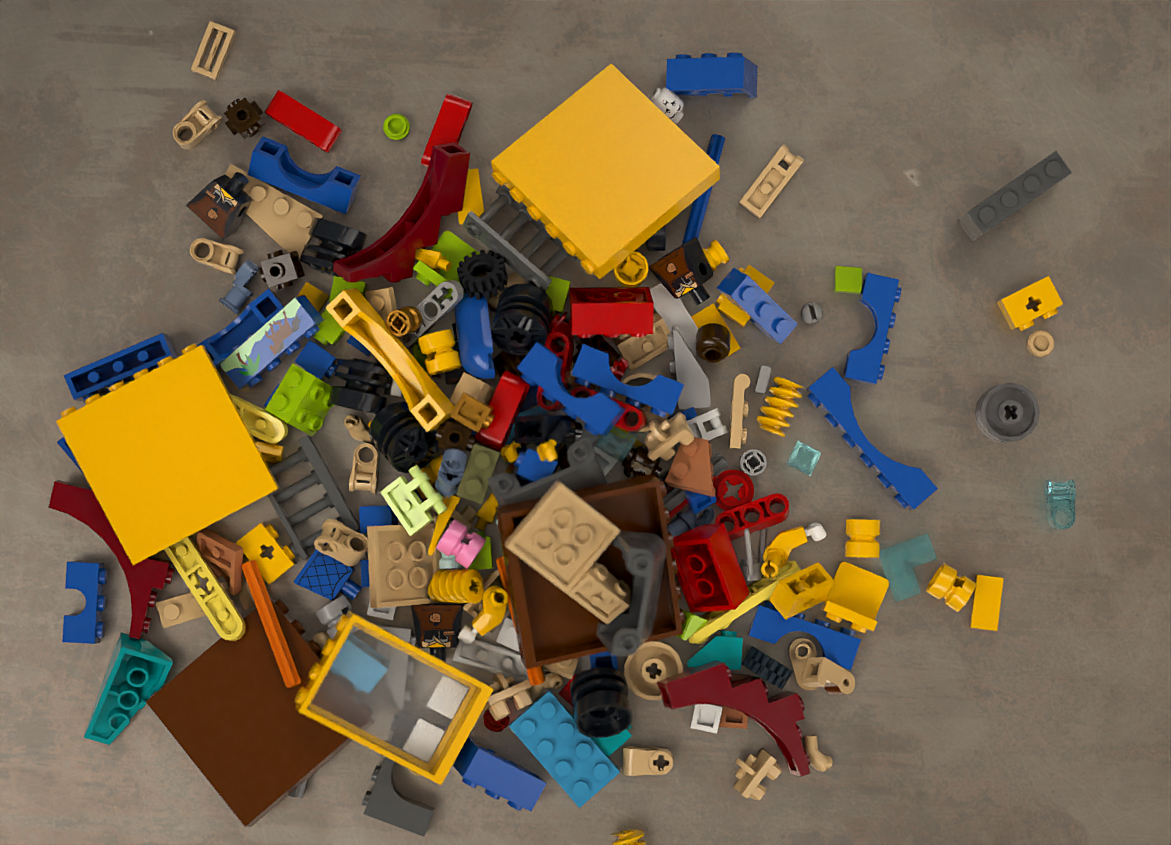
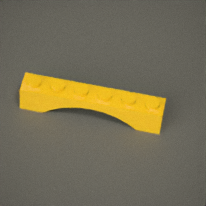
M357 288L343 290L326 307L328 312L345 331L362 343L386 368L400 388L410 412L427 432L438 429L440 425H443L451 418L450 414L454 409V405L399 338L391 334L385 321Z

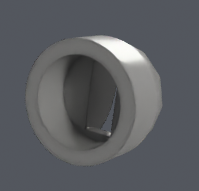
M809 302L801 309V318L808 324H814L822 317V308L815 302ZM809 306H813L816 316L815 319L811 318Z

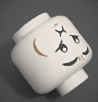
M657 87L647 96L675 124L683 117L684 114L681 111L684 102L673 91L666 89V87L661 89Z

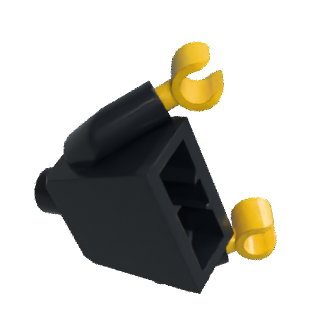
M569 415L514 416L515 436L512 439L513 443L502 447L500 453L506 463L513 462L519 456L516 448H522L526 443L541 444L537 447L541 461L543 462L545 459L553 461L557 458L554 447H558L560 443H574L576 438L582 435L583 428L580 422H576Z

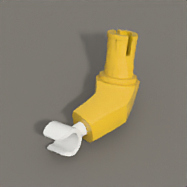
M814 522L805 530L801 525L779 532L763 553L762 574L770 578L771 572H773L772 577H775L779 572V568L785 566L791 551L807 543L808 536L811 535L814 541L825 538L827 534L821 524Z
M491 586L484 592L482 597L483 609L472 620L473 629L464 625L459 632L458 639L466 644H470L475 639L477 633L483 636L502 622L508 603V595L503 588Z

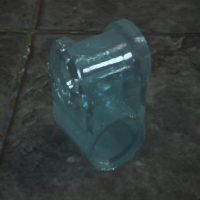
M1069 479L1067 482L1046 480L1044 494L1047 523L1054 530L1068 529L1073 526L1076 519V487L1074 479ZM1058 511H1063L1067 516V521L1064 525L1056 522L1055 515Z

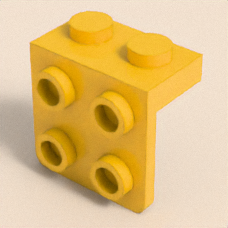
M841 562L833 578L835 582L826 600L823 602L821 610L827 612L825 617L841 623L842 618L852 622L850 628L862 633H866L867 629L874 631L878 622L875 618L888 589L889 581L850 563Z

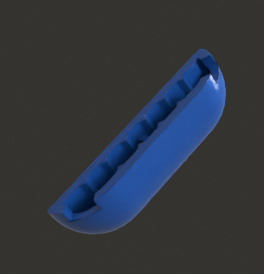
M464 294L462 300L454 309L460 362L463 368L475 377L495 378L487 299H485V296H481V300H478L475 295L473 298H470L468 294Z

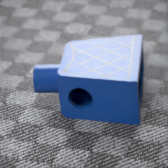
M317 549L294 580L295 584L332 601L338 597L340 592L354 600L362 589L361 586L350 579L356 570L354 566H346L329 555L319 552Z

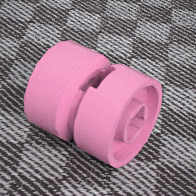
M455 519L439 541L436 549L447 556L454 555L455 561L468 569L484 546L486 539L475 532L468 533V527Z

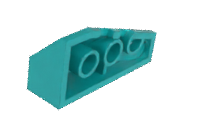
M121 632L86 727L84 738L110 745L130 723V719L135 713L142 709L155 691L158 692L164 685L173 660L149 641L141 638H132L128 634Z

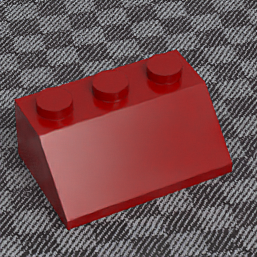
M649 287L569 288L572 335H577L580 338H590L593 335L604 334L605 337L615 338L619 337L620 334H630L632 337H645L646 334H653L654 302Z
M724 523L700 525L673 537L674 548L670 549L671 557L676 561L678 570L676 575L691 613L735 610L750 594Z

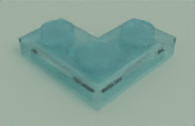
M928 534L880 550L879 560L886 579L889 581V587L895 602L921 593L912 568L937 559Z

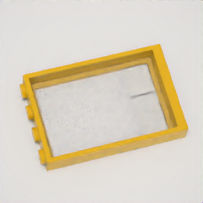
M348 610L346 616L341 615L335 626L337 632L334 638L328 639L322 649L324 656L320 663H315L308 675L310 681L306 688L302 687L295 698L297 703L295 707L306 716L442 785L494 689L477 678Z

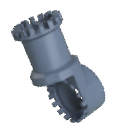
M247 259L234 276L233 287L224 298L219 299V302L224 306L228 305V309L231 307L230 310L238 315L240 313L239 308L245 300L253 296V293L245 287L251 282V279H254L253 275H257L255 272L258 273L260 267L250 259Z
M448 449L443 453L438 478L435 482V490H438L444 497H451V495L457 494L467 462V455L457 449Z
M708 506L696 514L690 509L684 513L679 512L677 518L667 526L668 533L670 532L673 538L700 525L710 524L715 515L714 509ZM703 511V516L701 515V518H699V514Z

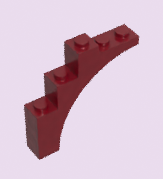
M455 142L433 146L429 166L422 185L402 217L385 235L369 247L352 256L334 261L333 271L350 283H356L359 280L370 277L378 278L381 275L387 281L394 283L412 278L416 249H425L427 246L436 245L438 243L441 216H449L451 213L460 212L463 209L470 152Z
M61 480L54 481L48 508L66 513L86 524L105 541L117 557L126 576L131 595L132 618L129 637L140 639L143 637V633L148 634L152 618H148L150 607H155L158 592H154V588L163 590L166 584H171L175 570L170 568L172 561L150 556L132 565L92 488Z
M713 661L657 681L665 708L674 710L696 704H717L742 712L758 723L773 738L782 752L791 774L800 777L810 774L808 766L810 765V758L803 749L801 742L803 739L802 731L796 724L797 721L805 719L803 713L805 710L804 702L798 693L786 691L767 698L768 688L761 678L750 676L730 683L732 680L731 671L724 662Z

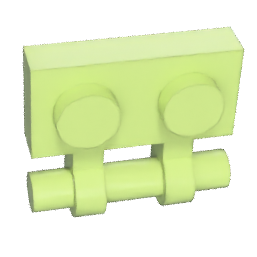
M418 465L409 470V473L414 478L411 482H408L405 476H400L380 492L410 536L415 535L434 520L428 511L432 507L438 515L447 510L442 501L444 498L439 492L436 493L429 483V476L426 472L423 473ZM419 487L427 497L423 503L415 492Z

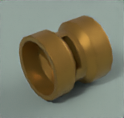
M406 306L391 311L387 316L386 325L391 334L403 336L417 331L421 327L422 315L416 307Z

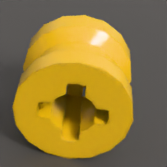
M716 239L711 241L709 247L702 248L713 272L716 271L717 266L721 263L726 264L730 261Z

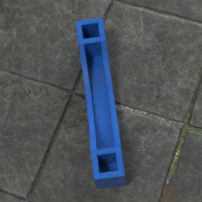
M833 367L806 389L809 392L807 398L816 408L821 406L827 413L824 416L833 428L838 426L843 431L844 435L841 436L851 448L856 446L862 453L859 456L861 461L869 469L872 466L879 473L877 476L879 482L886 489L889 487L893 489L897 494L894 496V499L903 509L908 507L910 510H914L938 489L921 468L910 467L893 461L879 452L868 441L854 416L850 386Z

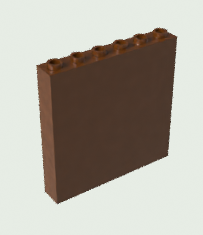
M654 474L572 491L618 527L620 531L655 534L665 542L666 556L652 634L644 643L683 634L682 625L685 624L683 610L679 609L678 600L681 599V591L678 583L675 584L674 574H677L678 570L675 559L671 557L670 549L674 548V542L671 533H668L667 523H670V515L663 503V497H666L664 482L660 481ZM542 498L495 507L520 659L526 669L608 651L596 635L598 622L603 621L509 550L504 544ZM610 543L595 562L603 565L610 574L618 580L624 581L630 588L633 574L628 570L626 561L622 558V550Z
M271 597L270 599L299 673L300 684L291 688L285 686L257 608H255L243 619L246 624V630L240 639L229 641L221 637L146 701L245 827H252L353 740L306 716L295 707L297 704L295 698L302 687L306 688L310 681L308 675L315 663L319 664L322 659L320 655L322 649L313 639L309 641L303 634L306 632V629L297 619L293 621L287 613L290 610L281 599L276 601ZM329 670L311 703L363 730L375 722L370 716L373 712L364 701L359 703L354 697L356 691L348 681L342 682L336 674Z

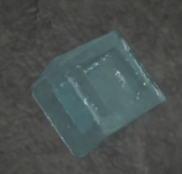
M797 441L786 465L807 476H811L821 452Z

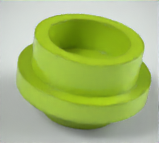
M392 114L385 119L383 130L388 138L402 140L408 135L410 124L405 116Z

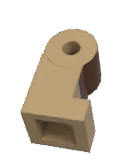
M825 657L807 659L801 681L802 684L807 687L822 686L829 695H847L853 692L855 679L849 671Z

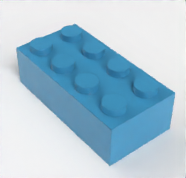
M549 689L509 724V727L580 808L620 773V769L610 757L605 755L591 737H587L578 731L575 719L572 717L573 714L553 691Z

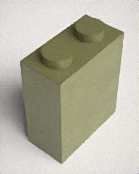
M474 444L456 495L483 504L489 487L487 479L492 477L500 453Z

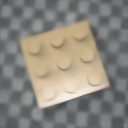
M557 480L504 544L509 550L568 594L620 530Z
M429 523L412 536L408 534L403 525L367 526L370 608L439 603L434 602L428 595L429 582L432 580L435 572L440 570V551L435 549L433 555L428 554L435 523Z

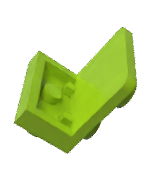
M445 231L431 250L441 252L442 256L447 257L446 260L451 262L450 270L446 272L440 269L438 274L419 260L413 268L418 273L415 278L427 287L430 284L437 287L439 284L449 280L459 282L457 273L459 262H464L466 255L472 257L471 253L474 251L476 255L480 253L452 232ZM449 288V292L442 298L447 299L452 297V288Z
M292 363L265 410L306 434L313 436L322 427L324 418L334 406L329 404L332 386Z

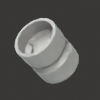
M344 594L315 612L321 624L329 627L327 633L331 639L334 638L337 632L335 626L341 615L346 616L348 610L351 611L352 606ZM353 626L350 632L353 634L354 632L358 631L359 628Z

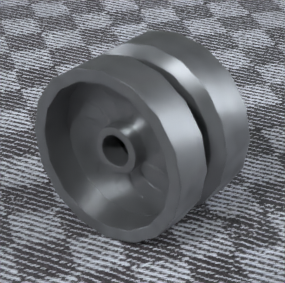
M1014 383L1001 384L990 388L982 394L977 401L975 409L976 423L981 432L992 441L1002 443L1022 440L1031 434L1038 424L1040 415L1038 401L1033 393L1024 386ZM1004 408L1010 411V416L1008 418L1004 417V414L1006 413Z

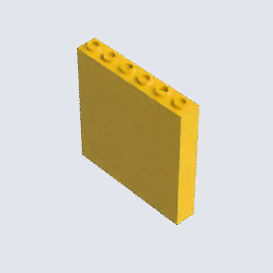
M612 64L597 74L491 161L492 177L500 186L504 184L509 189L512 198L517 203L522 202L527 207L530 216L536 221H542L548 234L554 239L558 237L563 242L562 245L566 252L572 257L576 255L581 260L580 263L584 270L590 275L594 273L599 279L720 180V166Z
M196 343L187 346L181 350L183 355L173 360L172 356L164 358L157 362L159 367L149 372L147 368L133 375L135 380L126 385L124 381L116 383L109 387L110 393L103 397L99 393L84 400L85 406L78 410L75 406L68 408L60 413L62 418L56 420L132 565L280 488L204 345L197 347Z

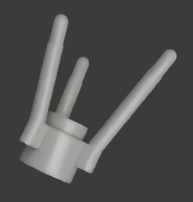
M746 528L744 536L747 558L741 559L742 564L739 562L733 544L732 546L745 582L761 580L767 528L761 530L758 562L757 558L752 556L750 532Z

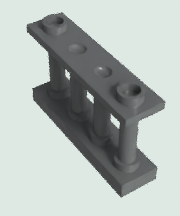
M504 184L502 186L499 185L496 190L499 197L479 217L470 211L462 226L470 236L477 238L495 254H500L504 262L525 279L527 284L537 286L546 292L552 282L547 276L570 255L566 252L562 245L563 242L558 237L554 239L548 234L542 221L534 220L528 213L527 207L522 202L517 203ZM506 204H510L519 212V215L498 234L487 223ZM527 221L531 222L539 229V232L518 252L507 241ZM546 239H550L559 249L538 269L528 258ZM576 255L570 256L575 261L578 259Z
M308 435L298 440L301 447L298 448L297 452L269 468L273 476H276L303 460L305 462L309 460L314 470L310 471L311 474L282 491L278 493L274 491L267 495L293 541L289 545L297 558L301 556L303 560L310 558L307 549L314 546L315 539L321 535L323 530L321 529L301 540L294 526L328 507H335L340 515L336 518L337 521L356 532L360 530V524L314 441ZM316 483L317 485L322 484L327 492L323 495L324 498L288 517L281 504L282 502Z

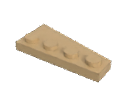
M230 164L225 175L232 178L236 172H239L249 180V183L243 189L252 199L246 214L287 253L297 250L300 259L305 251V244H309L312 239L309 231L313 218L323 219L324 216Z

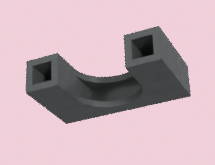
M1055 151L958 219V222L973 242L1072 172L1057 151Z
M402 711L400 716H394L390 730L394 731L391 741L386 740V742L403 750L419 718L444 731L447 727ZM384 756L381 767L376 765L371 781L375 782L372 792L367 790L361 805L366 807L364 815L424 837L435 808L407 798L397 789L393 779L395 761Z

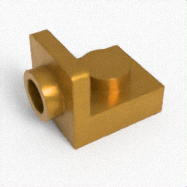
M463 392L450 414L452 418L476 432H480L482 428L487 430L495 415L491 414L494 407L484 404Z

